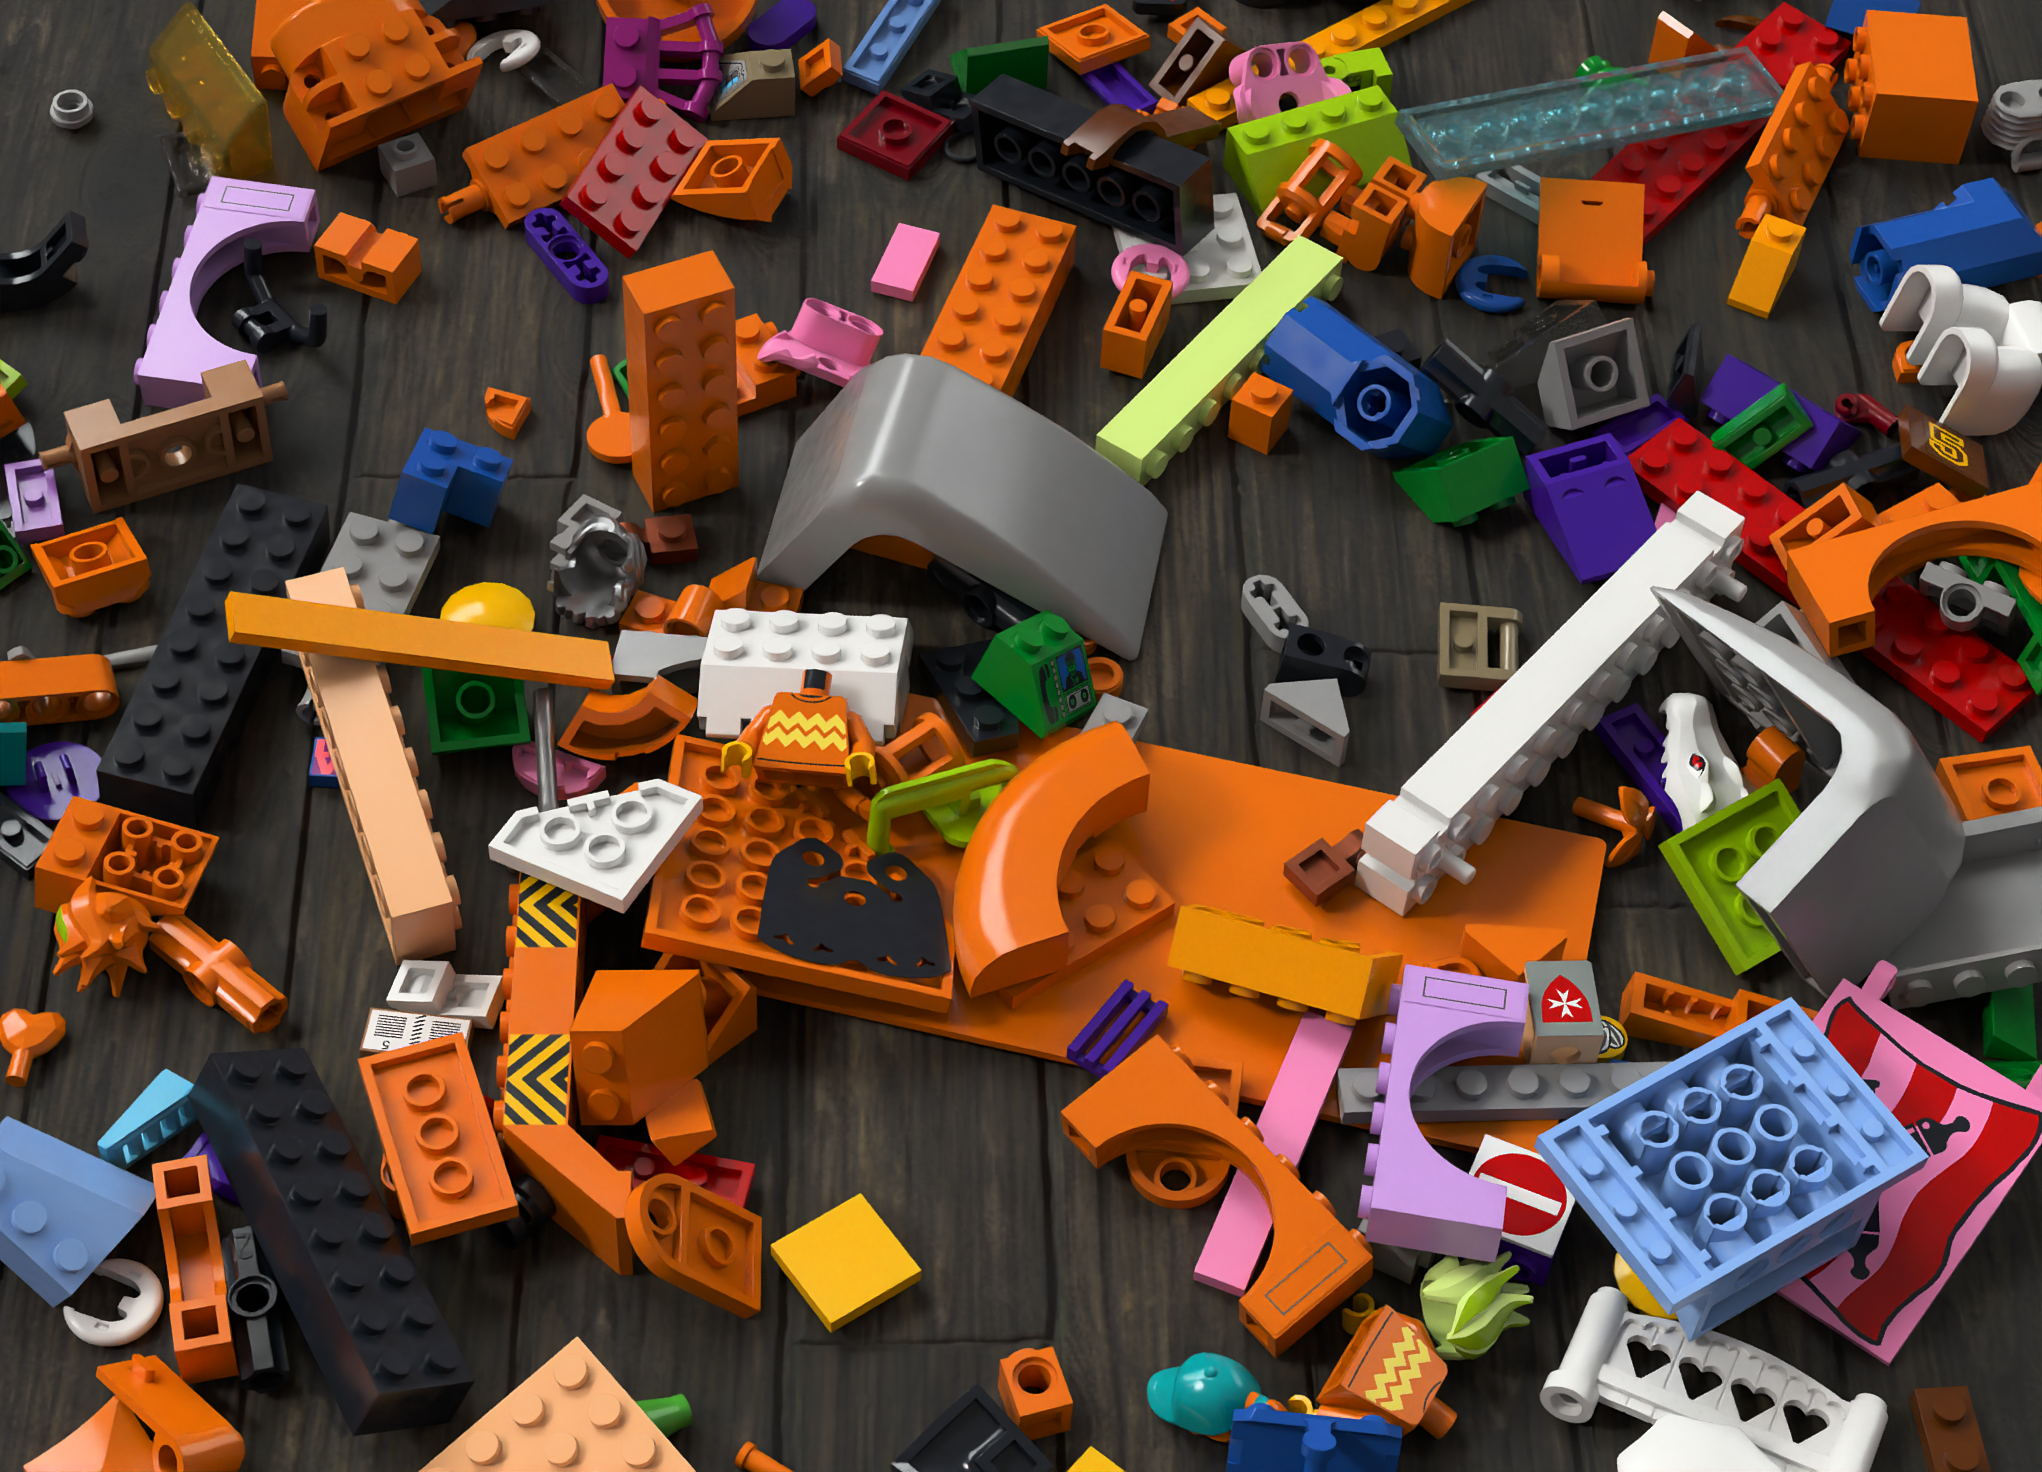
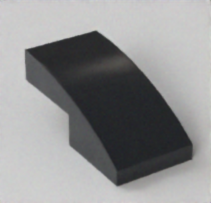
M927 69L900 88L902 97L907 101L954 121V130L966 134L973 130L970 100L975 94L961 91L958 76Z

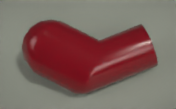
M1843 393L1835 400V415L1846 423L1871 424L1886 437L1892 436L1899 428L1898 417L1869 394Z

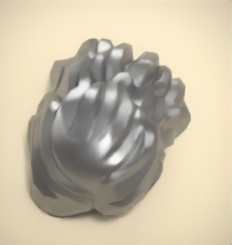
M609 515L592 516L584 521L573 535L570 548L565 556V560H569L566 567H555L552 570L551 580L547 581V590L556 597V612L564 615L565 619H572V622L578 624L586 621V626L591 629L616 623L620 619L621 613L627 610L631 596L644 583L647 556L641 539L637 534L628 533L623 525Z

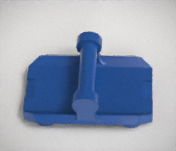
M1255 1403L1247 1409H1234L1226 1472H1397L1402 1444V1427L1389 1424L1383 1417L1378 1415H1367L1361 1419L1275 1411L1268 1404Z

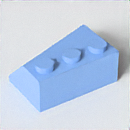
M7 1116L0 1122V1260L54 1308L78 1289L144 1216L156 1199L154 1183Z

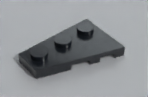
M993 639L919 653L918 658L919 672L972 757L1018 748L1019 743L1018 718L971 678Z

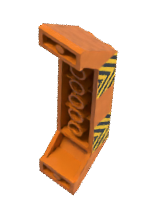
M635 782L620 794L638 790V783L641 782ZM520 872L519 884H510L509 914L513 915L512 926H507L506 956L510 957L509 968H504L503 999L507 1000L506 1011H501L500 1043H504L503 1056L497 1057V1088L501 1089L500 1100L494 1101V1132L497 1133V1141L504 1162H507L510 1181L512 1182L521 1173L528 1174L537 1180L553 1199L556 1206V1214L552 1219L619 1275H634L635 1250L629 1239L625 1223V1207L628 1197L633 1191L632 1171H617L576 1133L578 1097L569 1030L583 1001L587 924L608 907Z

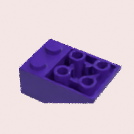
M1611 433L1526 456L1525 474L1530 489L1523 491V497L1581 585L1612 577L1657 531L1631 462Z

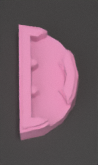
M531 741V744L513 746L512 757L515 776L525 789L538 796L536 743ZM556 750L558 800L583 796L595 790L606 778V766Z

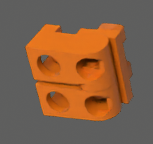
M1389 156L1364 190L1351 185L1344 193L1338 211L1352 219L1331 210L1323 222L1320 237L1338 246L1336 254L1343 257V263L1349 261L1354 267L1363 271L1375 270L1384 254L1397 241L1403 228L1408 226L1412 218L1406 216L1408 203L1414 192H1422L1428 175Z

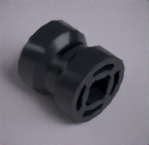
M523 1173L511 1182L518 1203L519 1217L486 1226L499 1242L510 1249H516L529 1237V1230L534 1225H544L556 1214V1206L545 1188L533 1177Z

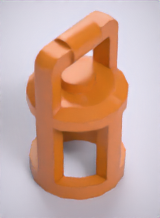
M1316 139L1309 147V156L1290 180L1282 182L1277 187V196L1257 220L1259 231L1268 239L1288 246L1299 235L1309 239L1317 227L1323 226L1328 213L1351 185L1356 186L1362 179L1363 172L1357 162L1346 151L1328 140ZM1330 156L1337 161L1344 170L1336 166L1328 157ZM1321 169L1334 180L1317 200L1314 195L1304 188L1317 171ZM1283 210L1291 220L1301 224L1296 231L1293 232L1292 229L1274 222Z
M925 712L914 720L912 728L883 747L876 746L875 766L878 782L875 785H871L870 777H868V783L876 794L888 786L965 766L963 749L956 735L939 716L931 712ZM934 735L943 743L948 753L945 756L934 745L931 739ZM918 746L929 764L908 777L904 767L897 759ZM867 776L855 778L854 785ZM855 787L854 789L833 788L835 796L843 804L866 821H869L871 800Z

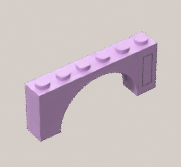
M211 176L206 192L200 193L198 196L195 222L186 228L183 254L181 258L177 257L174 260L172 283L169 291L164 290L162 292L159 303L160 315L157 323L151 324L148 329L147 350L144 358H138L135 364L134 382L136 385H140L144 405L173 409L204 400L205 395L200 372L246 359L259 388L263 387L257 355L232 349L211 337L196 320L198 308L204 295L213 283L227 271L244 262V241L246 239H259L262 243V255L290 251L310 252L320 223L315 190Z
M1405 964L1402 985L1391 983L1387 1014L1397 1016L1396 1024L1386 1022L1381 1053L1391 1055L1390 1063L1380 1062L1375 1093L1385 1095V1102H1374L1369 1133L1380 1135L1379 1144L1368 1143L1364 1175L1374 1177L1373 1186L1362 1185L1357 1216L1368 1219L1365 1241L1496 1262L1503 1230L1507 1186L1474 1177L1455 1167L1438 1154L1418 1129L1411 1111L1410 1098L1421 1083L1430 1075L1454 1062L1489 1055L1518 1057L1526 1021L1530 984Z

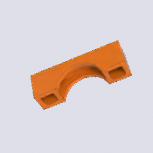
M207 1154L152 1164L157 1212L169 1278L171 1298L169 1311L174 1351L181 1379L186 1384H194L239 1375L233 1323L227 1302L228 1291L220 1243L221 1234L215 1189Z

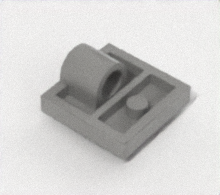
M1941 561L1939 566L1927 562L1919 578V594L1926 596L1939 606L1940 617L1945 626L1951 630L1963 632L1979 625L2007 637L2014 623L2017 601L2009 597L2011 594L2010 590L1992 581L1986 580L1981 585L1965 578L1967 573L1951 563Z

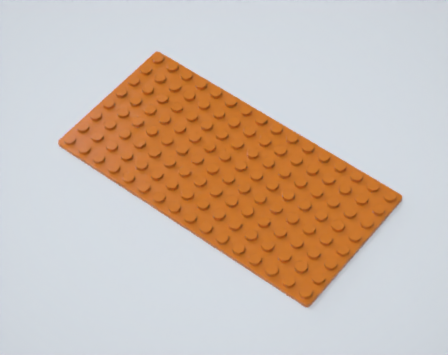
M909 693L901 729L896 732V738L912 728L913 722L917 717L925 712H931L939 716L956 735L963 749L965 765L987 759H997L1012 763L1019 771H1022L1032 761L1053 747L1081 734L1082 729L1066 726L1041 739L1018 719L1020 732L1018 748L972 757L938 700ZM936 735L931 737L939 752L943 756L948 754L940 739ZM885 738V743H884V745H886L887 743H889V742L892 741L893 739H892V738ZM1136 741L1135 746L1150 772L1147 811L1128 817L1111 826L1095 839L1089 837L1076 852V857L1114 836L1175 902L1174 915L1014 1009H1011L996 991L970 998L959 970L956 952L954 955L952 1000L947 1014L826 987H818L780 977L768 976L748 970H743L742 974L757 987V995L1077 1066L1079 1065L1066 1058L1067 1047L1123 981L1127 979L1134 984L1136 992L1140 993L1144 989L1151 994L1153 1002L1157 1003L1161 999L1168 1004L1166 1017L1141 1046L1158 1034L1169 1047L1176 1044L1189 1056L1242 1061L1243 1075L1239 1101L1264 1107L1304 1012L1280 1007L1277 1005L1278 997L1260 992L1259 998H1249L1231 993L1229 991L1230 983L1213 979L1212 985L1185 980L1182 978L1183 970L1167 966L1177 919L1182 905L1200 904L1265 921L1264 927L1271 929L1272 925H1282L1306 930L1312 934L1311 940L1319 942L1320 938H1329L1360 943L1359 954L1363 955L1381 954L1385 950L1401 953L1403 958L1396 983L1402 985L1405 964L1423 967L1424 962L1458 956L1465 923L1567 929L1568 937L1561 961L1587 960L1606 853V843L1596 837L1499 817L1495 821L1488 838L1481 845L1474 843L1466 851L1464 861L1476 868V874L1472 881L1464 885L1445 873L1438 880L1437 886L1430 898L1422 905L1416 903L1403 917L1354 885L1357 870H1355L1354 881L1315 907L1283 875L1284 863L1321 838L1333 847L1356 829H1359L1364 834L1365 823L1389 799L1394 801L1398 796ZM918 746L897 759L904 767L908 777L929 764ZM868 777L854 785L856 789L871 801L876 795L868 783ZM807 786L831 810L829 818L842 831L850 828L867 844L869 821H866L843 804L835 796L833 788ZM922 811L892 818L889 843L893 846L895 853L909 858L935 884L940 897L943 917L953 926L952 911L955 884L966 848L948 843ZM889 866L885 870L888 875L896 872L903 879L907 878L906 871L901 867ZM1129 1003L1125 1004V1006L1120 1010V1012L1114 1017V1019L1109 1023V1025L1103 1030V1032L1098 1036V1038L1087 1049V1051L1085 1052L1086 1055L1092 1050V1048L1098 1043V1041L1103 1037V1035L1109 1030V1028L1114 1024V1022L1130 1005ZM1308 1006L1307 1011L1325 1017L1326 1010ZM1141 1011L1118 1041L1099 1061L1101 1064L1105 1065L1144 1019L1147 1015L1146 1013ZM1385 1014L1360 1020L1357 1019L1355 1026H1352L1354 1027L1353 1037L1340 1068H1379L1380 1062L1390 1063L1391 1055L1381 1053L1385 1024L1386 1022L1396 1024L1397 1016ZM1522 1044L1518 1057L1504 1055L1478 1056L1463 1059L1447 1066L1525 1065ZM1334 1080L1319 1119L1341 1124L1336 1083ZM1559 1119L1416 1122L1426 1141L1430 1144L1477 1154L1485 1134L1539 1154L1534 1148L1538 1135L1557 1126ZM1371 1123L1344 1125L1370 1130Z

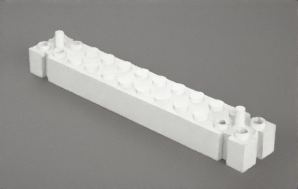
M1697 490L1677 510L1675 519L1671 523L1666 521L1401 787L1400 795L1394 801L1389 799L1365 823L1361 849L1365 850L1366 854L1358 861L1354 885L1403 917L1416 903L1422 905L1430 898L1437 886L1438 880L1445 873L1464 885L1469 884L1476 874V868L1464 861L1466 851L1474 843L1481 845L1490 835L1495 821L1502 814L1510 815L1521 801L1523 792L1530 785L1537 787L1546 777L1551 763L1558 756L1562 759L1565 758L1575 746L1578 735L1585 728L1589 731L1592 730L1602 718L1605 707L1611 701L1618 703L1627 693L1633 678L1638 673L1641 675L1648 673L1663 647H1673L1680 638V634L1650 591V587L1656 586L1684 591L1707 602H1710V599L1716 593L1720 596L1724 594L1736 602L1743 599L1747 592V586L1734 579L1735 571L1731 567L1744 545V539L1740 538L1745 517Z

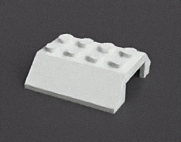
M742 608L715 610L700 665L697 707L699 730H706V738L738 739L743 731V721L751 722L763 707L772 705L774 697L778 692L800 693L803 671L819 669L832 674L830 696L846 698L850 711L862 716L875 744L884 746L885 738H896L899 722L898 685L904 655H907L909 666L914 643V630L909 619L891 617L885 614L850 616L837 612L805 614L795 613L790 610H779L776 612L747 611Z

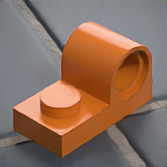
M696 584L685 587L677 602L637 590L619 622V636L621 630L708 637L715 610H724L723 601L711 589Z

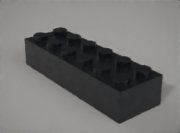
M1003 73L970 100L978 170L1153 244L1167 247L1182 256L1187 254L1215 228L1210 157L1142 130L1124 141L1115 152L1108 167L1092 171L1086 167L1088 157L1092 154L1091 152L1084 149L1082 153L1065 156L1060 151L1062 143L1091 118L1096 111Z

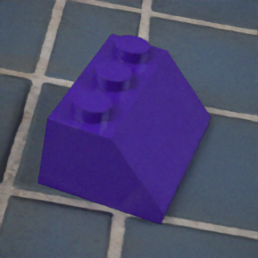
M1727 354L1699 401L1711 407L1707 414L1710 418L1725 425L1781 383L1754 366ZM1790 389L1812 421L1813 427L1781 449L1785 453L1781 461L1802 474H1805L1808 468L1815 471L1823 469L1832 457L1852 446L1862 432Z

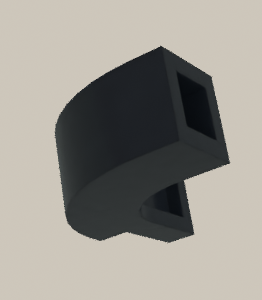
M69 210L51 232L34 247L16 253H0V313L32 310L44 306L64 296L78 284L77 263L85 257L89 248L84 216Z

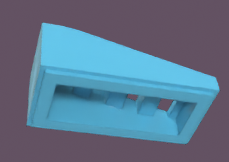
M168 1069L162 1071L97 1142L100 1158L126 1170L194 1123L198 1117L188 1099L194 1084Z

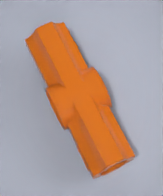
M184 914L165 915L157 922L161 929L154 931L148 938L150 949L182 974L190 991L203 1004L212 1007L217 1003L254 1034L259 1032L267 1034L280 1023L283 1013L288 1008L286 997L253 971L248 958L233 942L227 939L217 942Z

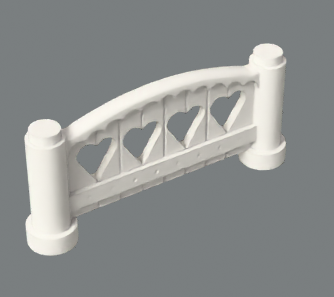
M1608 1286L1599 1288L1596 1293L1590 1296L1559 1369L1552 1371L1548 1375L1540 1393V1401L1549 1413L1571 1423H1584L1590 1420L1597 1403L1600 1402L1652 1425L1665 1414H1678L1706 1422L1736 1426L1783 1472H1869L1888 1421L1887 1405L1876 1395L1861 1393L1854 1400L1847 1402L1810 1376L1781 1359L1745 1342L1712 1330L1689 1343L1680 1322L1629 1312L1627 1297L1618 1289ZM1633 1341L1641 1342L1650 1351L1660 1350L1665 1352L1670 1357L1671 1362L1643 1378L1636 1377L1627 1344ZM1682 1363H1692L1701 1372H1714L1720 1376L1723 1384L1691 1400L1687 1396L1679 1365ZM1742 1384L1747 1386L1753 1394H1767L1773 1399L1775 1406L1744 1422L1740 1420L1731 1386ZM1786 1406H1796L1806 1416H1820L1825 1420L1827 1428L1797 1444L1793 1442L1783 1408Z

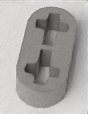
M1257 575L1246 580L1242 590L1241 609L1265 643L1272 650L1281 653L1291 623L1309 627V620L1286 588L1276 578L1269 575ZM1267 599H1271L1270 605L1267 603ZM1279 623L1284 629L1279 630Z

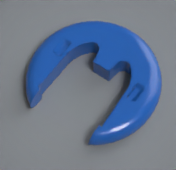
M1480 255L1469 259L1458 269L1455 277L1456 290L1460 297L1471 307L1487 313L1501 314L1515 311L1525 305L1526 301L1521 297L1515 298L1485 292L1488 274L1514 276L1521 279L1529 276L1528 271L1515 260L1500 255Z

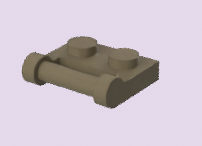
M1440 602L1438 611L1437 687L1496 691L1499 687H1502L1519 670L1518 635L1523 630L1522 613L1513 608ZM1487 629L1495 630L1500 635V668L1488 667Z

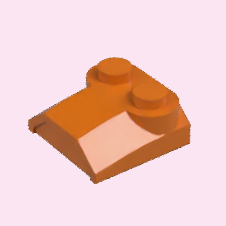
M123 517L49 541L30 545L32 554L52 592L56 609L62 614L74 618L86 617L95 612V610L112 604L136 601L150 586L149 577L152 574L148 559Z

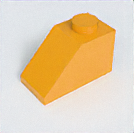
M1765 214L1750 241L1729 294L1727 305L1768 319L1797 265L1807 228L1785 219Z

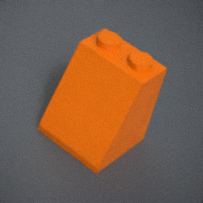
M700 969L596 970L569 1030L581 1125H635L709 1066L710 1059Z

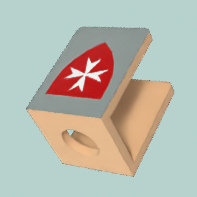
M1587 960L1526 962L1524 967L1526 984L1530 985L1526 1021L1521 1041L1525 1065L1596 1063L1604 1032L1591 962Z

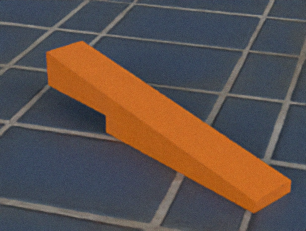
M1635 971L1622 993L1619 1023L1624 1027L1627 1036L1697 1049L1782 1001L1743 989H1739L1732 1000ZM1800 1006L1812 1021L1819 1013L1818 1011Z

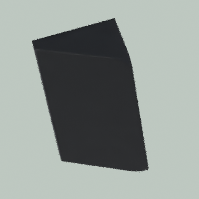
M1698 323L1691 325L1673 353L1666 399L1668 407L1693 418H1696L1698 414L1704 371L1702 329Z

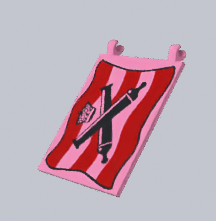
M1881 960L1872 970L1862 989L1843 978L1812 1022L1921 1146L1929 1158L1924 1168L1881 1193L1854 1247L1775 1293L1889 1367L2041 1147L2042 1064L2025 1090L1883 1003L1882 1000L1895 985V976L1898 969L1887 961Z

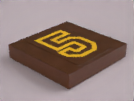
M1906 404L1898 415L1902 459L1973 499L1983 497L1989 489L1983 446Z

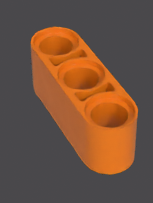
M100 654L0 662V723L26 722L27 726L97 720L114 714L120 706V698L111 661Z

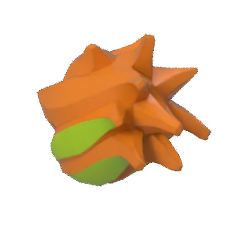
M90 876L76 889L70 902L61 904L58 909L54 932L60 948L56 956L60 959L53 970V974L57 977L69 968L80 964L81 975L77 992L82 993L89 987L95 977L105 969L110 977L113 996L120 997L128 966L144 974L148 972L143 960V950L148 942L149 932L160 930L161 926L152 922L146 906L138 900L116 892L96 893V880Z

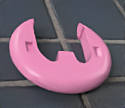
M1139 244L1127 248L1115 258L1111 268L1112 280L1120 292L1130 271L1138 264H1145L1146 272L1157 273L1160 267H1166L1169 270L1171 281L1173 282L1172 299L1182 294L1190 281V269L1186 260L1181 255L1158 244Z

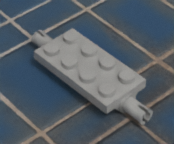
M349 512L320 572L344 567L349 585H359L365 609L409 615L440 550V536L416 530V528L392 519L386 522ZM281 650L282 663L299 667L303 670L297 651ZM378 661V665H386L387 663ZM309 687L296 708L297 715L306 723H310L316 711ZM317 715L314 719V725H320Z

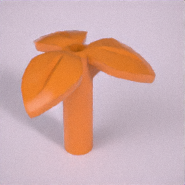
M1619 787L1621 811L1581 796L1573 804V815L1622 832L1624 838L1617 844L1604 862V866L1607 868L1621 866L1633 859L1640 852L1642 837L1649 841L1653 833L1657 818L1656 806L1649 807V802L1645 795L1635 788Z

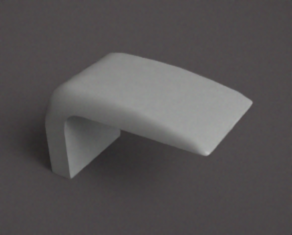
M903 353L887 356L857 372L796 442L757 571V578L764 582L801 588L805 591L842 554L863 538L877 535L899 536L917 543L1040 612L1047 609L1050 610L1053 614L1066 620L1072 630L1090 640L1096 641L1097 644L1127 660H1134L1137 658L1140 650L1168 512L1152 492L1065 428L956 366L930 356Z
M1652 586L1650 591L1720 695L1764 729L1770 726L1778 727L1804 750L1807 762L1831 779L1824 790L1736 884L1740 893L1799 976L1828 1000L1843 978L1857 986L1872 972L1879 961L1884 960L1936 909L1945 895L1952 878L1962 864L1965 832L1960 814L1911 731L1894 712L1846 676L1790 640L1728 610L1684 591Z

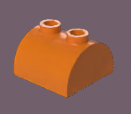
M1445 177L1428 184L1421 193L1414 192L1410 198L1406 209V216L1414 219L1415 223L1414 225L1409 224L1406 228L1400 247L1410 251L1407 265L1408 274L1412 282L1424 293L1441 300L1454 281L1460 266L1468 260L1475 250L1488 186L1487 183L1469 177Z

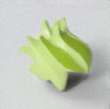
M1510 1251L1497 1256L1495 1263L1469 1258L1459 1263L1457 1256L1446 1255L1425 1274L1420 1288L1422 1311L1427 1330L1433 1340L1439 1345L1435 1349L1441 1359L1474 1360L1484 1355L1503 1331L1510 1327H1522L1530 1323L1527 1317L1513 1311L1522 1305L1533 1303V1296L1524 1295L1529 1292L1528 1286L1507 1282L1520 1270V1267L1515 1265L1500 1271L1503 1265L1511 1258L1512 1253Z

